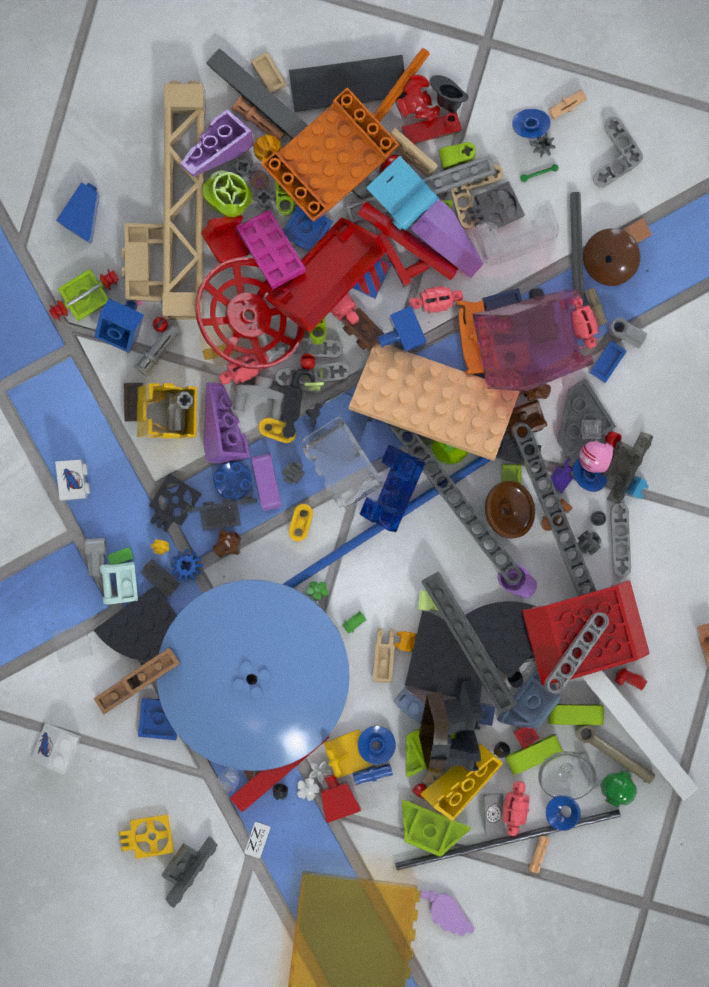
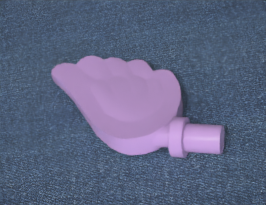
M421 890L420 898L428 899L429 902H432L431 916L435 924H440L444 931H450L453 934L457 933L461 936H464L466 932H474L473 925L466 918L452 896L446 893L435 894V891Z

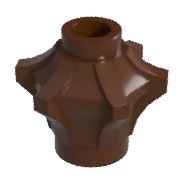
M534 372L532 377L525 378L521 384V388L524 389L523 396L527 397V401L541 398L547 399L551 392V386L546 384L537 372Z
M221 529L218 540L213 545L216 555L223 558L229 554H240V535L235 531L226 532Z

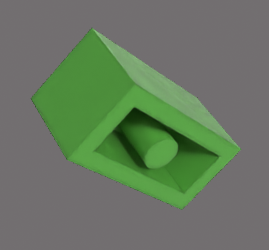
M131 547L107 555L110 565H115L134 559Z

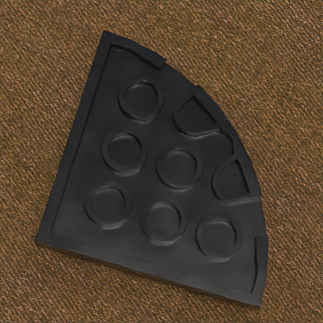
M155 585L138 597V601L131 602L93 631L114 651L135 660L148 662L159 655L164 636L177 617V614Z
M513 601L496 602L479 607L465 615L495 666L508 678H511L533 653L522 610L536 607L534 605Z
M422 610L405 685L431 692L441 691L443 695L456 697L459 681H474L480 703L482 682L443 618Z

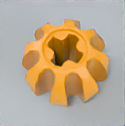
M270 134L258 137L253 146V152L261 162L265 161L275 151L278 153L282 149L280 141Z

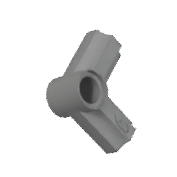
M189 392L166 393L165 407L168 410L167 430L185 431V411L193 404V397L190 396Z

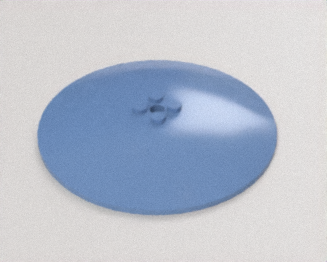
M239 580L216 586L204 592L186 605L177 615L164 636L159 654L171 647L181 663L157 679L159 699L169 723L179 737L195 752L225 767L248 771L269 770L288 765L303 758L328 737L336 726L346 704L350 679L347 651L338 629L326 612L312 599L280 583L266 580ZM255 674L258 679L257 682L254 684L249 683L246 679L247 675Z

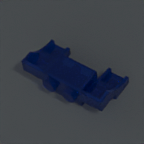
M388 445L381 462L391 469L378 500L366 497L360 515L370 522L377 523L387 531L397 532L426 462L395 446Z

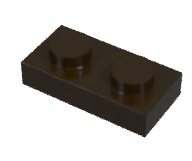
M124 383L125 422L137 421L138 387L143 386V383Z

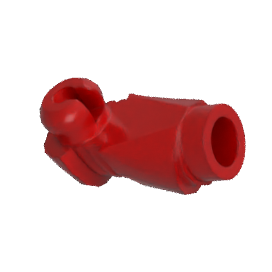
M622 668L616 673L615 682L618 685H623L626 682L642 691L648 682L642 675L632 673L627 668Z

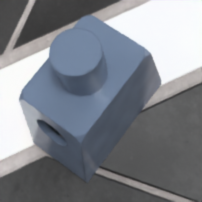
M405 686L393 702L414 721L421 724L425 702Z

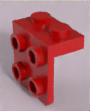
M225 215L218 219L216 217L212 218L207 222V226L201 233L219 264L234 258L247 257L250 253L236 230V227L244 219L242 215L237 217Z

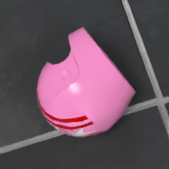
M597 441L584 444L579 452L581 466L593 473L606 472L612 460L613 447L608 443L602 444Z

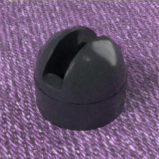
M595 511L591 514L590 520L593 525L601 526L606 522V515L602 511ZM594 516L604 517L603 521L595 520Z
M516 671L511 678L507 677L509 684L513 688L523 685L524 679L521 672Z
M500 741L493 749L494 755L496 754L501 759L505 758L510 754L509 745Z
M284 784L274 785V798L276 800H284L288 795V787Z

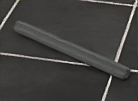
M571 192L573 297L580 296L584 304L581 193Z

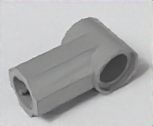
M617 318L608 324V332L611 336L618 337L637 348H640L646 339L647 333L632 326L622 318ZM615 323L621 324V332L615 331Z
M105 538L85 539V553L88 556V575L102 576L99 566L105 565L106 540Z

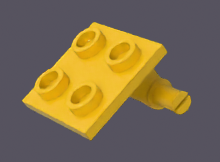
M359 729L323 743L329 760L328 765L332 767L337 779L373 765L366 762L359 754L358 739L361 735Z

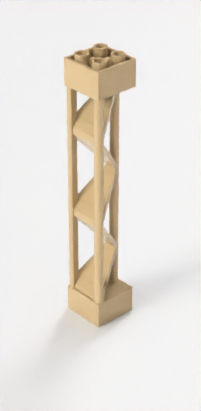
M169 81V84H164L163 317L166 320H197L195 301L198 289L203 281V236L201 233L203 231L204 196L202 194L204 172L196 175V177L190 175L181 166L182 160L174 151L176 145L195 120L196 144L199 142L202 133H204L206 92L204 85L200 84L199 81H189L188 84H181L180 81ZM174 115H190L174 132ZM175 160L195 184L173 206V171ZM195 193L196 251L173 224V221ZM173 233L195 257L174 280ZM195 267V292H175ZM203 294L200 302L201 319L204 318Z

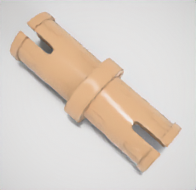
M580 89L570 97H564L560 103L548 109L551 117L555 120L565 112H571L575 106L587 100L586 95Z

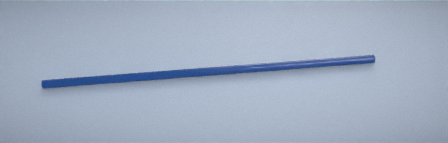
M480 456L449 477L456 484L491 460ZM444 479L437 485L444 488L448 485V481ZM434 487L430 488L283 583V585L291 588L298 586L436 497L439 493Z

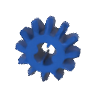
M185 549V556L181 551H178L180 559L176 556L172 557L174 561H177V564L172 563L170 567H177L176 570L172 571V574L174 575L179 572L178 580L183 575H185V582H188L189 575L192 580H195L194 572L201 575L197 567L202 568L203 564H197V561H200L202 558L197 557L194 559L195 551L189 556V549ZM183 561L191 562L192 566H189L191 568L189 571L182 568V565H184Z

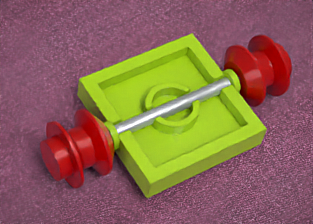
M88 269L57 288L65 302L57 300L56 306L50 305L51 309L48 311L52 318L61 321L60 316H68L67 309H70L79 322L105 306L109 298L103 288L111 290L112 284L118 286L117 281H119V278L115 271L110 272L107 269L108 274L105 276L100 273L101 282H98L92 270Z

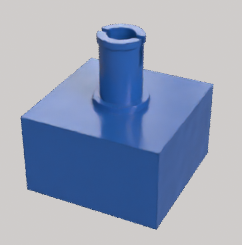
M109 298L99 314L94 337L130 353L139 337L144 314L136 311L137 304L133 301H126V304L123 305Z
M412 306L391 314L389 320L393 330L377 336L382 348L398 341L404 353L426 345L427 342Z

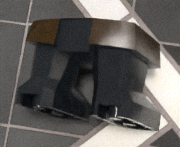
M459 681L456 697L453 700H443L441 691L426 695L419 739L427 771L442 773L444 766H463L467 771H479L476 762L481 761V753L474 730H480L477 720H482L483 718L474 681Z

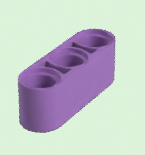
M271 454L251 457L263 511L281 508L282 504Z

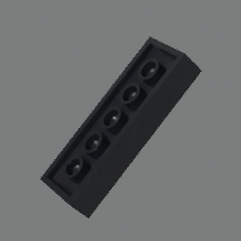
M403 55L289 70L294 112L330 107L333 104V100L347 87L361 103L384 100L405 71ZM404 90L398 98L405 97L407 95L404 92Z

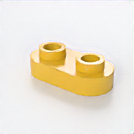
M264 418L259 423V431L265 437L282 443H291L296 437V433L292 438L283 436L282 430L286 426L284 422L272 418ZM267 424L272 425L271 431L265 430Z
M300 504L294 510L289 528V536L294 541H303L308 535L313 518V510L309 505ZM302 510L307 511L306 517L300 516ZM297 528H300L302 530V534L300 536H297L295 534V530Z

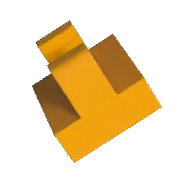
M397 632L396 635L401 636L400 643L394 642L395 647L402 651L413 652L417 633Z

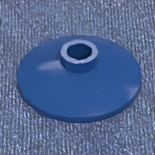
M538 109L520 111L512 121L515 133L524 138L540 137L549 130L551 125L549 116Z
M579 459L573 464V476L580 487L590 492H598L605 487L607 483L606 472H589L581 466Z
M371 726L365 729L358 739L359 754L370 764L379 765L389 761L396 749L393 734L382 726ZM377 741L379 744L378 748L374 749L372 746L373 742Z

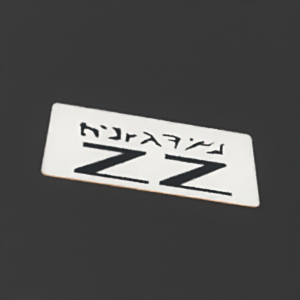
M255 822L244 853L260 859L271 827Z

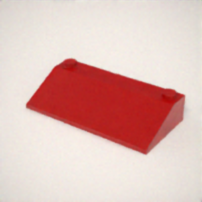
M341 217L301 259L306 272L273 289L265 299L298 326L311 332L387 252V249L378 235Z

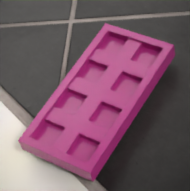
M270 209L236 227L272 290L306 272V268Z

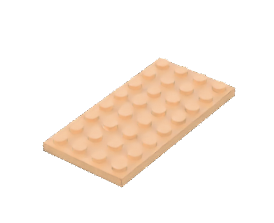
M378 341L372 347L350 402L349 410L495 461L520 391L472 374L466 375L461 370L410 352L404 353L403 350L390 345L382 348Z

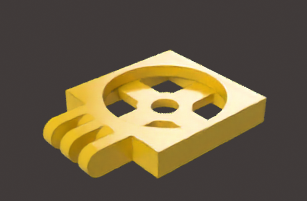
M169 814L130 820L131 830L118 832L119 836L127 835V838L120 839V844L128 843V846L121 847V851L134 850L136 859L174 853ZM154 820L162 823L167 830L158 831L155 829ZM146 822L147 831L143 834H137L138 826ZM149 833H155L156 838L154 840L149 839ZM168 838L165 848L158 850V840ZM147 841L151 852H145L140 849L138 842Z

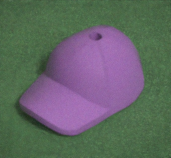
M519 564L516 565L521 570L522 576L518 583L509 584L498 573V582L507 592L522 598H530L537 589V581ZM510 570L507 573V577L510 579L512 576L513 580H516L518 573L515 570Z

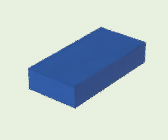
M610 341L589 373L603 383H606L627 351L613 341Z

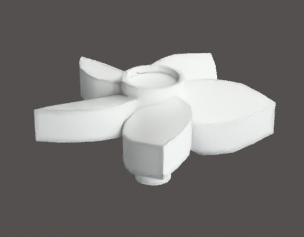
M326 761L321 762L320 765L311 762L313 771L309 775L310 778L317 777L318 781L322 783L324 776L332 774L329 770L325 769Z

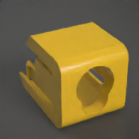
M149 383L138 387L137 438H196L197 387H176L174 383H163L162 386H160V383ZM167 392H189L190 396L193 397V404L185 411V431L167 430L166 427L152 423V419L146 418V407L151 403L165 400Z

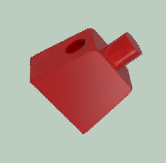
M334 774L325 777L328 788L321 790L326 823L361 811L360 804L347 781L339 784Z

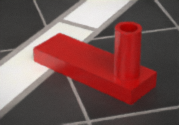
M457 112L436 117L431 121L425 120L401 127L403 135L413 144L462 131Z
M383 232L377 234L387 249L386 255L403 287L411 284V278L429 269L428 264L423 260L404 269L387 235Z

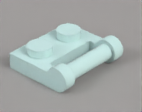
M134 562L99 566L103 579V604L138 601ZM110 573L116 574L118 594L116 596L112 595Z

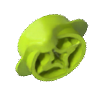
M225 170L213 173L202 186V194L211 208L228 217L241 215L253 200V194L246 182L239 175ZM216 183H222L219 189L215 188ZM236 198H239V204H233Z

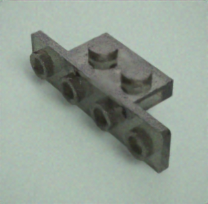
M641 432L633 448L618 440L613 450L611 463L607 471L601 474L615 482L607 500L616 504H620L621 500H623L625 492L633 481L638 467L642 464L643 457L647 449L650 448L654 436Z
M252 496L241 497L240 501L225 499L220 504L205 502L200 507H195V504L186 505L184 509L180 510V514L182 516L200 513L203 532L241 526L238 507L257 504V498L252 499Z

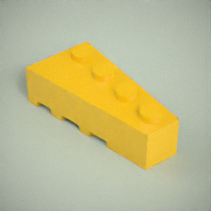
M481 743L478 745L481 761L476 762L479 771H467L463 766H453L421 793L436 810L451 821H454L503 764Z

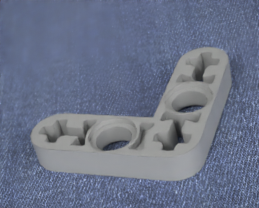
M609 117L604 124V130L621 156L595 173L593 182L600 188L608 186L628 173L643 160L641 150L618 117ZM610 122L617 123L616 130L618 133L620 130L623 131L616 138L613 136L616 134V131L613 128L609 129ZM620 137L628 139L629 144L626 147L619 145L618 139ZM631 146H633V149H631L630 151L633 155L637 154L639 156L637 158L638 162H636L635 160L630 161V152L628 151L625 154L624 151L628 150ZM615 163L622 164L623 171L621 173H616L613 170ZM610 172L611 175L605 179L606 183L598 181L599 174L604 176Z

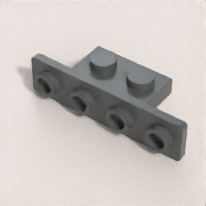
M209 836L199 851L183 843L161 874L163 878L175 884L166 897V901L171 907L174 908L180 903L186 890L192 886L197 874L203 870L209 857L215 853L218 844L212 837Z

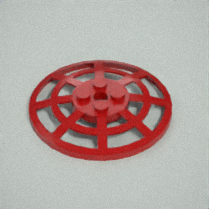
M243 257L227 260L211 270L198 289L195 301V314L200 332L212 350L233 365L247 369H266L276 366L295 352L302 341L305 329L298 326L295 339L285 336L287 316L277 308L270 309L263 300L266 292L269 294L272 291L268 281L265 279L262 282L254 278L242 277L240 266L259 268L254 258ZM232 267L234 279L225 282L218 290L209 283L216 274ZM243 284H251L260 289L257 294L245 293ZM235 285L237 296L230 301L222 293L227 288ZM205 289L213 298L210 305V318L201 319L200 302ZM217 301L226 307L224 317H216ZM244 312H250L252 320L246 319ZM280 315L278 331L269 327L272 316ZM228 324L233 332L230 340L224 336L218 325ZM204 326H213L218 337L226 344L223 352L211 341ZM266 333L274 338L268 345L260 347L257 337ZM240 337L250 339L253 349L237 346L236 343ZM279 341L290 346L281 357L267 363L264 352L271 350ZM233 350L243 354H255L259 364H246L231 358L230 355Z

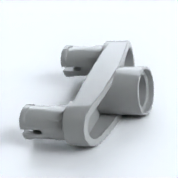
M256 376L254 385H235L234 393L236 395L233 410L244 412L247 395L249 396V394L271 398L273 401L270 418L281 420L285 394L271 389L273 379Z

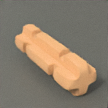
M539 836V844L536 845L532 857L533 862L529 866L531 872L539 873L540 863L543 862L547 850L546 846H548L550 841L546 836Z

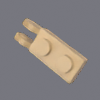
M378 628L377 643H375L373 682L392 683L395 646L393 644L394 629H390L388 633L389 644L381 643L383 631L382 628Z

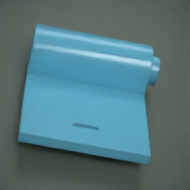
M400 155L366 187L391 213L395 219L393 223L399 230L402 228L407 230L439 199L435 192Z

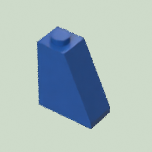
M81 182L56 221L91 244L94 236L100 195L96 192L97 188L90 183L85 185Z

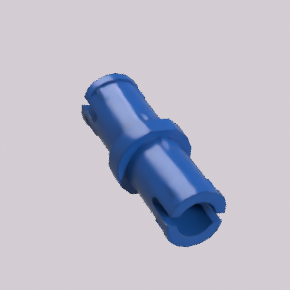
M390 763L376 768L372 766L369 767V770L353 773L355 785L370 781L376 782L377 779L393 776Z

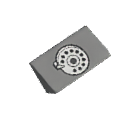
M503 793L483 794L485 834L504 832V822L502 821Z

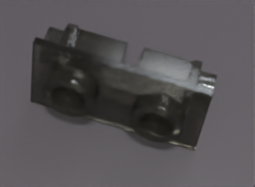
M153 558L139 572L152 585H156L167 598L180 586V583Z

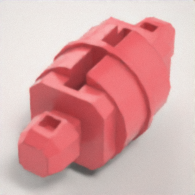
M434 286L424 289V292L419 293L420 299L418 297L410 299L409 306H412L413 309H420L421 306L422 312L427 311L428 314L447 311L448 307H453V302L461 301L463 294L459 290L452 291L451 293L450 288ZM446 296L447 300L439 301V297ZM433 299V302L426 303L425 300Z
M349 293L330 311L339 321L345 319L351 325H355L359 321V316L355 312L356 304Z
M580 296L570 298L571 308H574V310L568 312V318L574 335L577 339H584L583 342L588 349L596 347L597 342L593 335L599 331L593 310L590 308V305L582 306L583 301Z
M264 352L263 354L266 358V361L268 362L269 357L267 353ZM243 354L235 359L246 364H259L255 355ZM229 362L226 365L227 372L224 371L218 378L222 385L230 383L231 380H233L235 385L242 384L257 376L261 369L242 368Z
M516 781L513 785V791L506 793L503 805L502 821L508 823L507 834L511 836H516L519 832V826L526 824L529 812L530 796L523 794L525 792V783L521 781Z

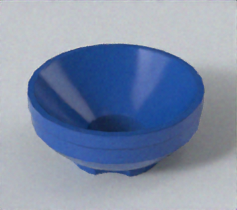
M556 796L547 804L546 818L549 824L557 830H570L580 820V807L569 796ZM563 806H568L571 809L569 817L562 815L561 809Z

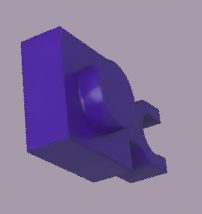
M570 458L565 461L563 470L557 467L550 476L555 489L560 493H563L573 479L569 475L572 471V468L568 467Z

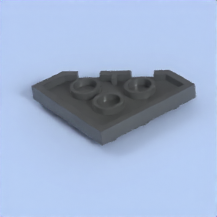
M586 379L569 388L557 439V443L567 458L578 452L584 444L595 441L616 427Z

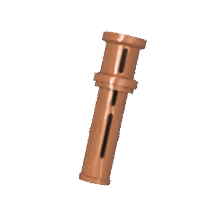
M240 96L231 110H236L244 117L245 121L253 122L265 133L275 136L280 141L285 132L258 113L257 107H252L244 100L243 96Z

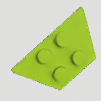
M420 728L405 735L406 778L426 769L419 739Z
M402 799L404 840L415 847L441 857L472 828L455 820L451 821L443 815Z

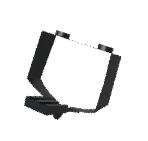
M341 391V392H343V393H345V394L350 395V396L353 397V395H351V394H349V393H346V392H344V391ZM325 402L322 405L316 403L314 410H306V414L310 417L309 422L313 426L310 446L314 449L316 447L313 440V432L317 424L316 420L320 416V409H323ZM369 417L368 421L372 422L373 418ZM357 447L354 457L358 458L362 447Z

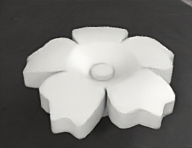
M307 778L305 782L300 780L297 783L300 790L297 792L299 798L305 799L307 796L308 801H313L316 796L315 793H319L320 787L317 783L313 784V778Z

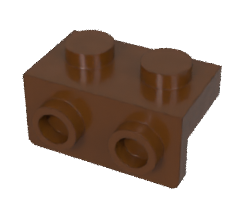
M358 307L355 312L359 316V321L355 325H351L344 320L342 322L344 325L342 329L349 336L352 334L357 339L356 344L362 350L366 348L369 351L378 342L377 336H381L384 333Z
M538 399L513 409L507 425V431L510 437L514 439L511 428L516 422L527 424L532 432H539L548 426ZM524 426L517 429L518 436H523L526 432Z

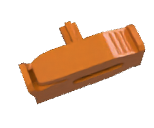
M457 301L456 306L463 307L458 312V326L462 357L467 368L465 374L491 373V368H487L489 364V344L483 301Z

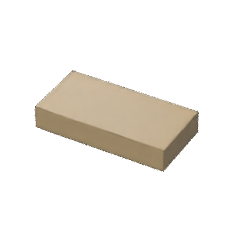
M268 52L251 61V64L269 92L273 94L287 86Z

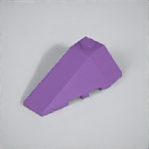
M228 109L210 122L208 130L202 133L199 142L191 148L180 163L193 177L239 157L254 146L252 131Z
M438 199L411 228L427 244L470 278L484 264L466 235L464 228L459 223L456 214L441 199Z
M210 382L206 383L203 445L206 462L226 463L250 458L245 433L242 434L240 431L238 417L235 418L231 410L232 403L224 385Z

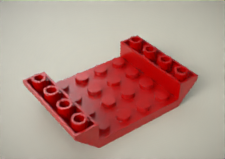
M630 580L548 605H539L522 610L541 685H545L547 677L589 617L596 612L606 614L609 620L608 626L570 680L637 661L650 654ZM596 616L594 619L595 625L597 627L603 625V618ZM585 632L583 635L584 641L588 643L592 640L591 632ZM578 647L574 648L572 656L576 659L581 656V649ZM564 663L561 666V672L568 674L570 672V665ZM553 679L550 684L559 683V681Z

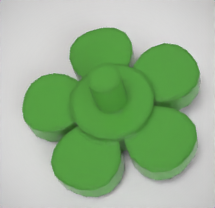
M316 581L311 582L310 588L307 589V595H313L314 600H320L321 595L323 597L328 596L327 584L325 582H320L319 584Z

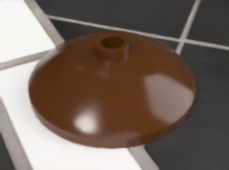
M608 228L595 233L588 240L584 248L583 262L586 271L591 278L603 285L617 286L627 282L635 275L640 265L641 255L637 242L629 233L621 229ZM607 255L612 257L611 262L606 260Z
M505 481L495 485L488 493L485 502V514L494 532L504 538L514 539L524 536L531 529L535 520V504L531 494L524 486L517 482Z

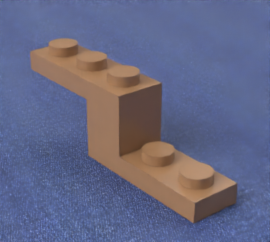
M169 647L93 699L102 713L106 714L181 663L171 647Z

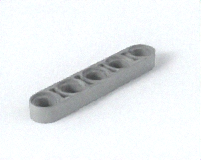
M596 612L589 617L547 677L545 688L548 692L558 694L567 685L608 626L609 620L606 614ZM596 616H601L604 620L603 625L597 627L594 623ZM587 631L591 632L593 636L592 640L588 643L583 639V635ZM576 647L581 649V656L577 659L572 656V650ZM564 663L570 665V672L568 674L561 672V666ZM553 679L559 681L557 690L550 688V682Z

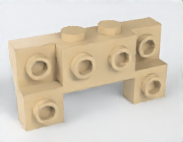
M124 223L125 248H122L121 255L122 259H125V267H122V278H125V300L163 302V281H150V245H163L164 224Z

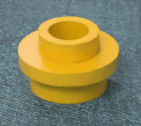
M154 540L150 547L154 550V553L164 555L165 552L170 550L168 547L169 543L163 540Z

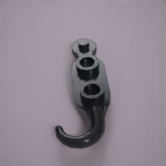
M307 369L297 370L293 374L292 381L285 393L283 418L286 421V426L282 432L286 438L294 437L296 433L294 423L300 416L302 391L299 384L300 377L308 375L311 383L315 382L313 373Z

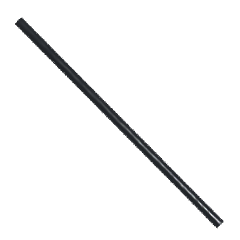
M618 809L580 818L574 828L621 817ZM547 826L518 833L516 836L510 835L451 849L441 857L431 854L397 862L395 865L397 870H402L560 832V830Z

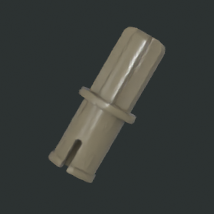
M596 289L586 290L585 295L596 317L597 325L601 326L608 323L602 308L604 305L600 303Z

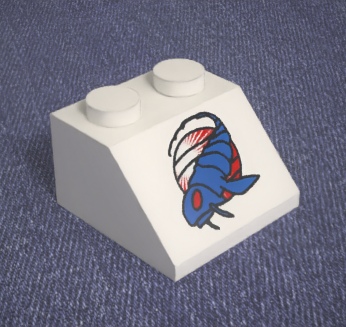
M83 460L55 462L60 500L70 501L88 498L90 484L89 482L86 483L85 475H88L87 463L84 464Z
M45 723L31 759L47 769L65 775L81 736Z

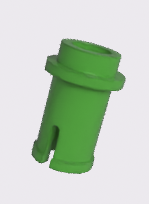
M359 610L349 620H344L345 623L342 626L348 634L354 633L353 630L367 621V619Z

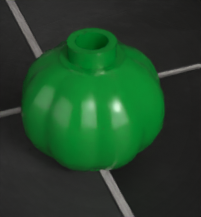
M621 770L620 774L611 773L603 779L601 792L602 795L606 796L605 801L619 808L620 804L626 806L634 801L637 788L632 779H630L632 775Z

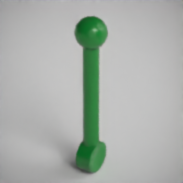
M553 164L550 168L529 175L523 174L520 180L526 182L529 178L550 171L556 172L559 166Z

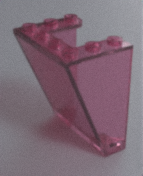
M564 289L472 314L487 389L526 392L593 365L592 355L583 356L580 351L584 349V345H577L570 311L576 309V304H572V302L581 299L580 290Z

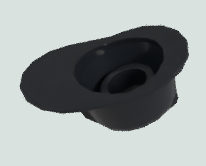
M434 75L429 80L430 85L437 92L438 105L450 113L455 114L462 102L467 101L469 98L468 94L454 81L445 76Z

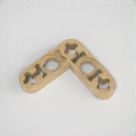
M493 164L495 171H499L497 178L488 176V181H485V178H483L478 184L472 182L460 186L461 192L465 190L466 193H460L456 196L454 193H458V189L450 190L459 223L466 230L472 229L477 219L471 221V225L463 223L465 214H460V211L473 208L469 190L500 181L503 176V170L497 164ZM460 197H465L468 200L466 207L458 205L457 200ZM467 212L469 218L476 215L475 212L472 214Z

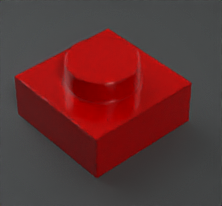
M520 727L513 732L523 749L540 739L535 730L531 728Z

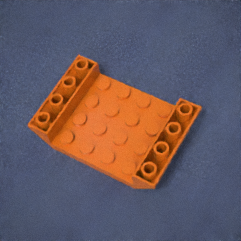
M347 87L333 100V104L278 153L275 151L261 165L314 222L328 213L383 164L399 146V143Z

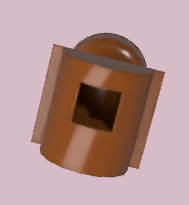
M563 498L560 499L564 512L569 513L573 509L572 506ZM560 515L554 517L553 524H558ZM543 516L540 525L543 530L550 531L547 519Z

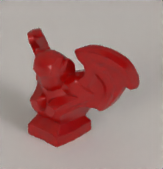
M422 75L410 76L409 79L411 80L404 88V92L407 95L404 99L396 100V106L401 118L404 119L409 114H416L415 118L428 119L427 121L435 119L440 113V107L438 105L433 108L428 107L433 106L431 97L427 90L421 93L423 87L429 88V81Z

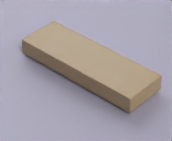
M394 128L390 135L399 143L396 150L425 176L433 175L438 165Z

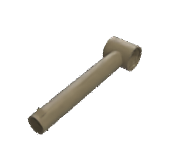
M589 725L577 726L575 730L577 739L584 743H590L644 780V783L650 784L653 781L655 774L652 769L648 770L595 734V730ZM589 729V736L582 738V730Z

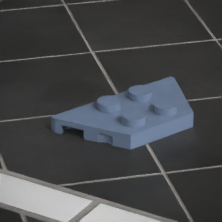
M536 669L514 697L518 704L501 713L497 720L502 724L538 729L560 702L561 697L559 693H550L546 690L545 685H541L538 670ZM555 683L550 684L552 690H557Z

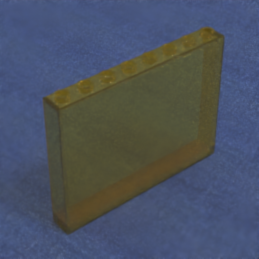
M303 871L288 987H405L406 979H410L411 968L408 967V960H412L413 948H410L411 941L415 940L416 929H412L413 921L417 922L418 910H415V904L420 901V891H417V885Z

